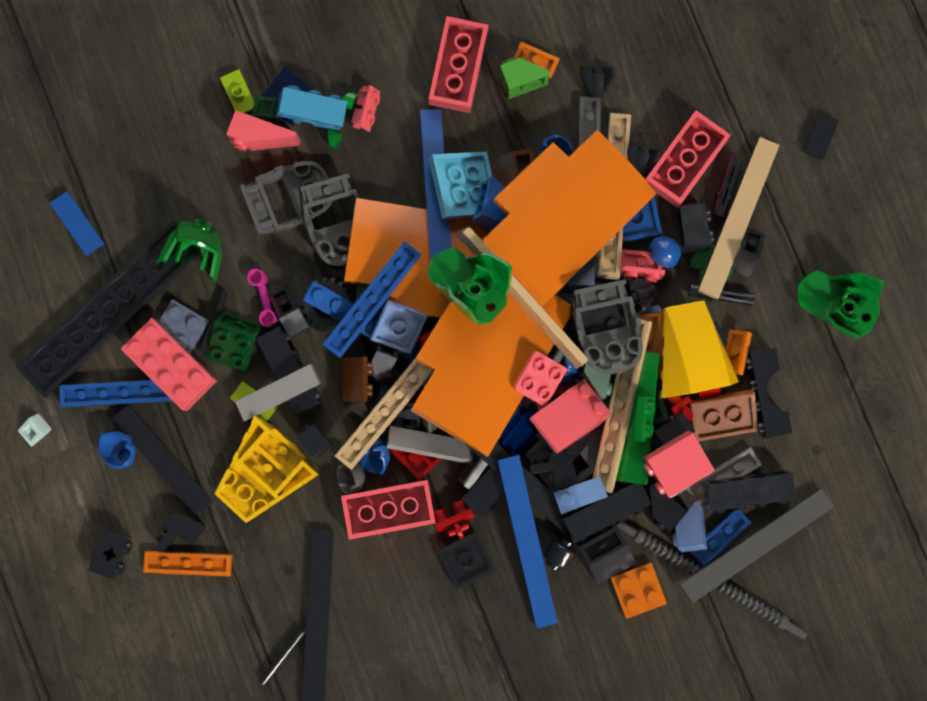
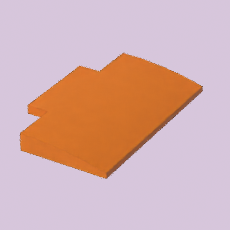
M597 130L569 157L557 145L552 143L494 198L493 202L508 216L482 241L492 253L512 265V275L537 303L543 307L657 193L618 149Z
M356 198L343 283L368 287L402 243L406 241L422 255L387 299L423 312L428 317L440 319L450 300L427 277L430 259L426 209ZM473 217L449 219L451 248L456 247L467 257L475 256L459 239V236L469 227L483 240L492 229L473 222Z
M508 292L506 307L489 324L479 325L478 323H473L450 301L415 359L434 372L411 411L488 457L524 396L513 389L515 381L532 352L538 351L547 357L554 343ZM555 294L542 308L563 330L571 316L569 311L571 305ZM486 305V309L488 311H494V308L492 306Z

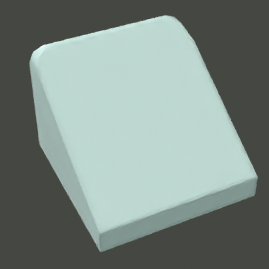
M39 414L28 418L17 431L32 447L48 434L51 428Z

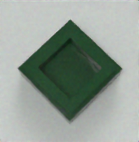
M255 95L252 116L258 119L274 121L277 99Z

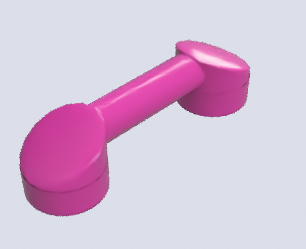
M252 269L247 275V280L251 285L257 286L264 309L259 315V321L265 327H272L277 323L278 316L276 311L272 309L266 289L267 275L260 269Z

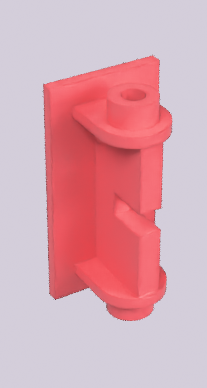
M369 85V87L362 86V89H359L356 105L362 106V109L355 108L351 120L353 128H363L367 132H370L371 126L374 124L376 107L380 101V91L372 85Z

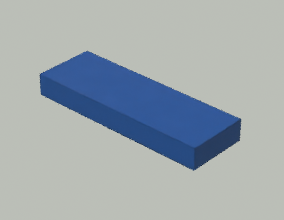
M68 191L50 203L86 256L105 244Z
M732 510L706 534L707 549L689 552L703 567H706L752 522L740 510Z

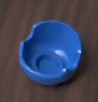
M666 236L654 238L648 250H651L650 258L665 268L676 266L681 256L679 244Z

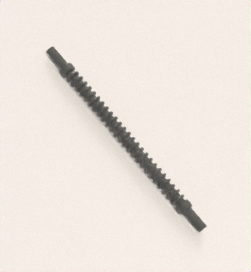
M625 522L616 525L618 529L632 536L635 542L639 544L642 542L643 546L647 545L649 550L654 549V553L659 552V556L664 555L665 560L669 558L670 563L675 562V566L680 565L681 569L685 568L686 572L690 571L692 576L704 568H700L699 564L695 565L694 561L689 562V558H683V554L678 555V551L673 552V548L668 549L667 545L663 546L661 541L658 543L656 538L651 539V535L647 536L646 532L642 529L637 530ZM725 581L716 587L718 592L723 591L724 595L728 594L729 598L733 597L735 602L740 601V605L745 604V608L750 607V611L755 610L756 615L760 613L761 618L766 617L767 621L771 620L772 624L776 623L777 627L781 630L786 629L802 640L806 638L808 632L789 622L788 617L780 616V613H775L774 609L769 610V606L764 607V603L759 604L758 599L754 601L753 596L748 597V593L743 594L742 590H737V587H731V583L726 584Z

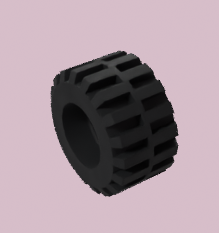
M322 278L320 281L315 280L318 284L355 304L351 290L343 282L337 281L334 278ZM303 300L300 301L301 313L305 321L316 331L330 334L340 323V321L333 317H321L314 306Z

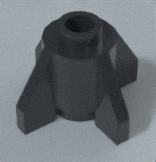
M580 66V76L586 87V93H590V97L597 98L603 97V93H608V89L615 77V68L613 66Z
M629 143L627 149L628 161L644 178V174L649 175V172L659 161L661 151Z
M632 278L628 280V286H624L628 297L632 296L636 314L640 310L643 311L650 308L657 299L658 290L649 281Z

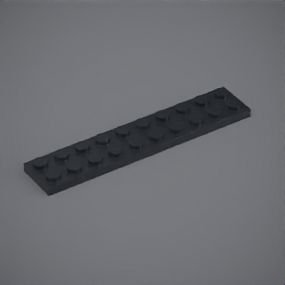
M175 220L165 227L15 366L44 398H48L202 254L200 247L190 245L182 251L179 262H176L173 257L179 243L177 241L167 261L156 263L170 233L179 225Z

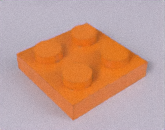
M651 562L611 577L626 619L667 604Z

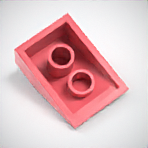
M236 110L226 134L230 142L234 144L233 147L241 151H246V149L255 151L299 146L301 143L296 132Z
M584 379L533 415L530 420L557 454L598 427L612 413Z

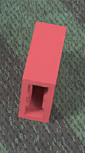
M686 431L643 457L646 462L643 465L649 476L653 475L657 481L654 484L660 495L664 494L668 498L673 497L715 471L694 433Z

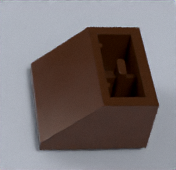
M533 149L514 151L490 159L492 176L505 188L535 160Z
M368 357L343 358L344 403H370V398H374V385L370 384V376L373 375L372 363Z

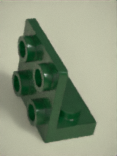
M223 311L215 321L206 356L207 359L246 372L256 338L261 334L263 325Z

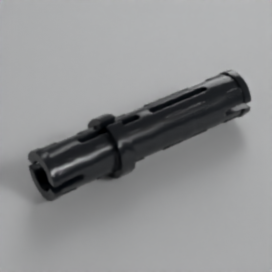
M729 155L719 191L715 194L716 201L711 212L713 217L719 219L725 217L728 202L733 197L731 195L741 160L743 159L739 155Z
M689 284L688 296L705 298L710 302L717 300L698 292L700 285ZM722 289L717 301L752 307L754 293ZM724 294L740 297V299L724 296Z

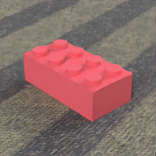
M446 16L429 94V105L471 113L488 35L487 24Z
M696 110L645 180L659 196L678 208L731 135Z
M153 318L121 348L183 411H188L218 381Z
M428 480L341 496L349 540L436 523Z

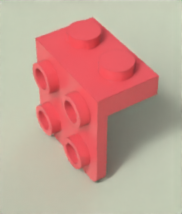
M622 249L620 276L624 280L644 278L646 281L656 283L657 280H660L665 275V270H662V266L650 258L651 252Z
M534 351L515 381L513 389L546 407L565 375L567 368L538 351Z

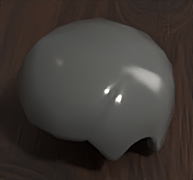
M343 463L337 467L338 485L345 495L360 491L364 485L365 472L359 463L352 470Z

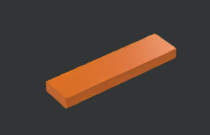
M148 550L144 552L143 573L231 576L232 554Z

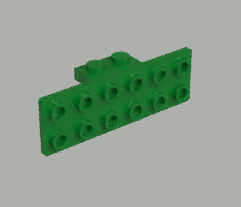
M645 352L616 481L648 484L649 474L643 466L646 464L643 457L651 453L654 431L653 420L656 409L658 353Z

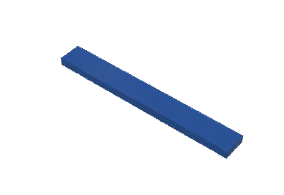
M420 110L429 259L431 261L436 254L451 248L449 219H442L428 158L432 154H444L441 110Z
M516 454L497 459L535 627L541 628L556 624L558 622L520 457Z

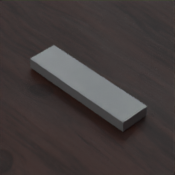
M309 364L235 401L243 420L247 421L255 415L257 416L320 385L321 382L313 365Z
M395 426L389 427L386 448L471 464L473 461L474 452L457 438Z
M749 447L716 467L714 472L697 481L678 495L687 510H689L695 502H704L702 482L745 476L761 467L762 464L752 448Z

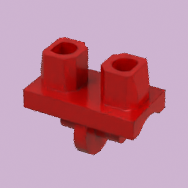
M680 395L665 398L670 416L673 415V418L684 413L689 422L692 420V411L689 407L685 406L692 402L689 396L683 398Z
M460 500L452 504L456 515L448 517L445 508L434 512L435 526L439 533L455 526V528L448 530L449 536L451 537L458 533L460 539L464 538L462 531L469 529V525L467 522L460 526L459 524L474 518L471 508L468 509L465 502Z

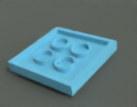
M487 152L432 154L428 158L442 219L473 217L481 183L492 176Z

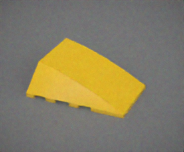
M704 300L663 308L662 337L664 338V348H662L663 370H661V380H663L660 398L707 391L739 382Z
M255 415L215 495L247 523L318 476L319 473L310 458L277 427Z

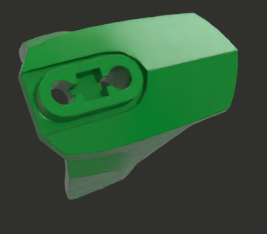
M195 219L194 224L191 221H182L170 233L156 263L167 261L177 241L179 243L173 257L176 262H179L183 250L190 245L200 247L203 258L200 264V270L202 271L206 269L211 253H214L210 277L213 279L212 282L216 283L222 259V237L214 229L211 230L212 224L207 221Z
M456 247L441 251L432 258L427 270V277L465 317L473 323L482 325L491 323L506 307L507 292L511 285L512 265L494 253L481 252L475 256L467 257ZM486 305L492 306L494 308V311H488L486 309Z
M817 270L806 276L798 284V304L806 311L832 325L840 333L858 340L859 337L871 332L880 314L878 299L882 292L884 281L864 273L831 276ZM844 305L848 306L850 312L844 309ZM863 314L868 317L867 322L862 320Z

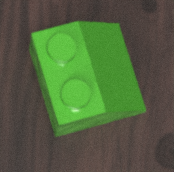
M509 58L500 65L499 77L508 99L548 85L549 70L527 60Z

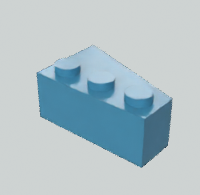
M288 85L287 88L283 87L279 94L274 120L281 121V117L293 119V123L300 124L302 121L317 127L340 130L343 127L347 101H343L340 96H321V92L314 90L304 92L300 91V88L297 86Z

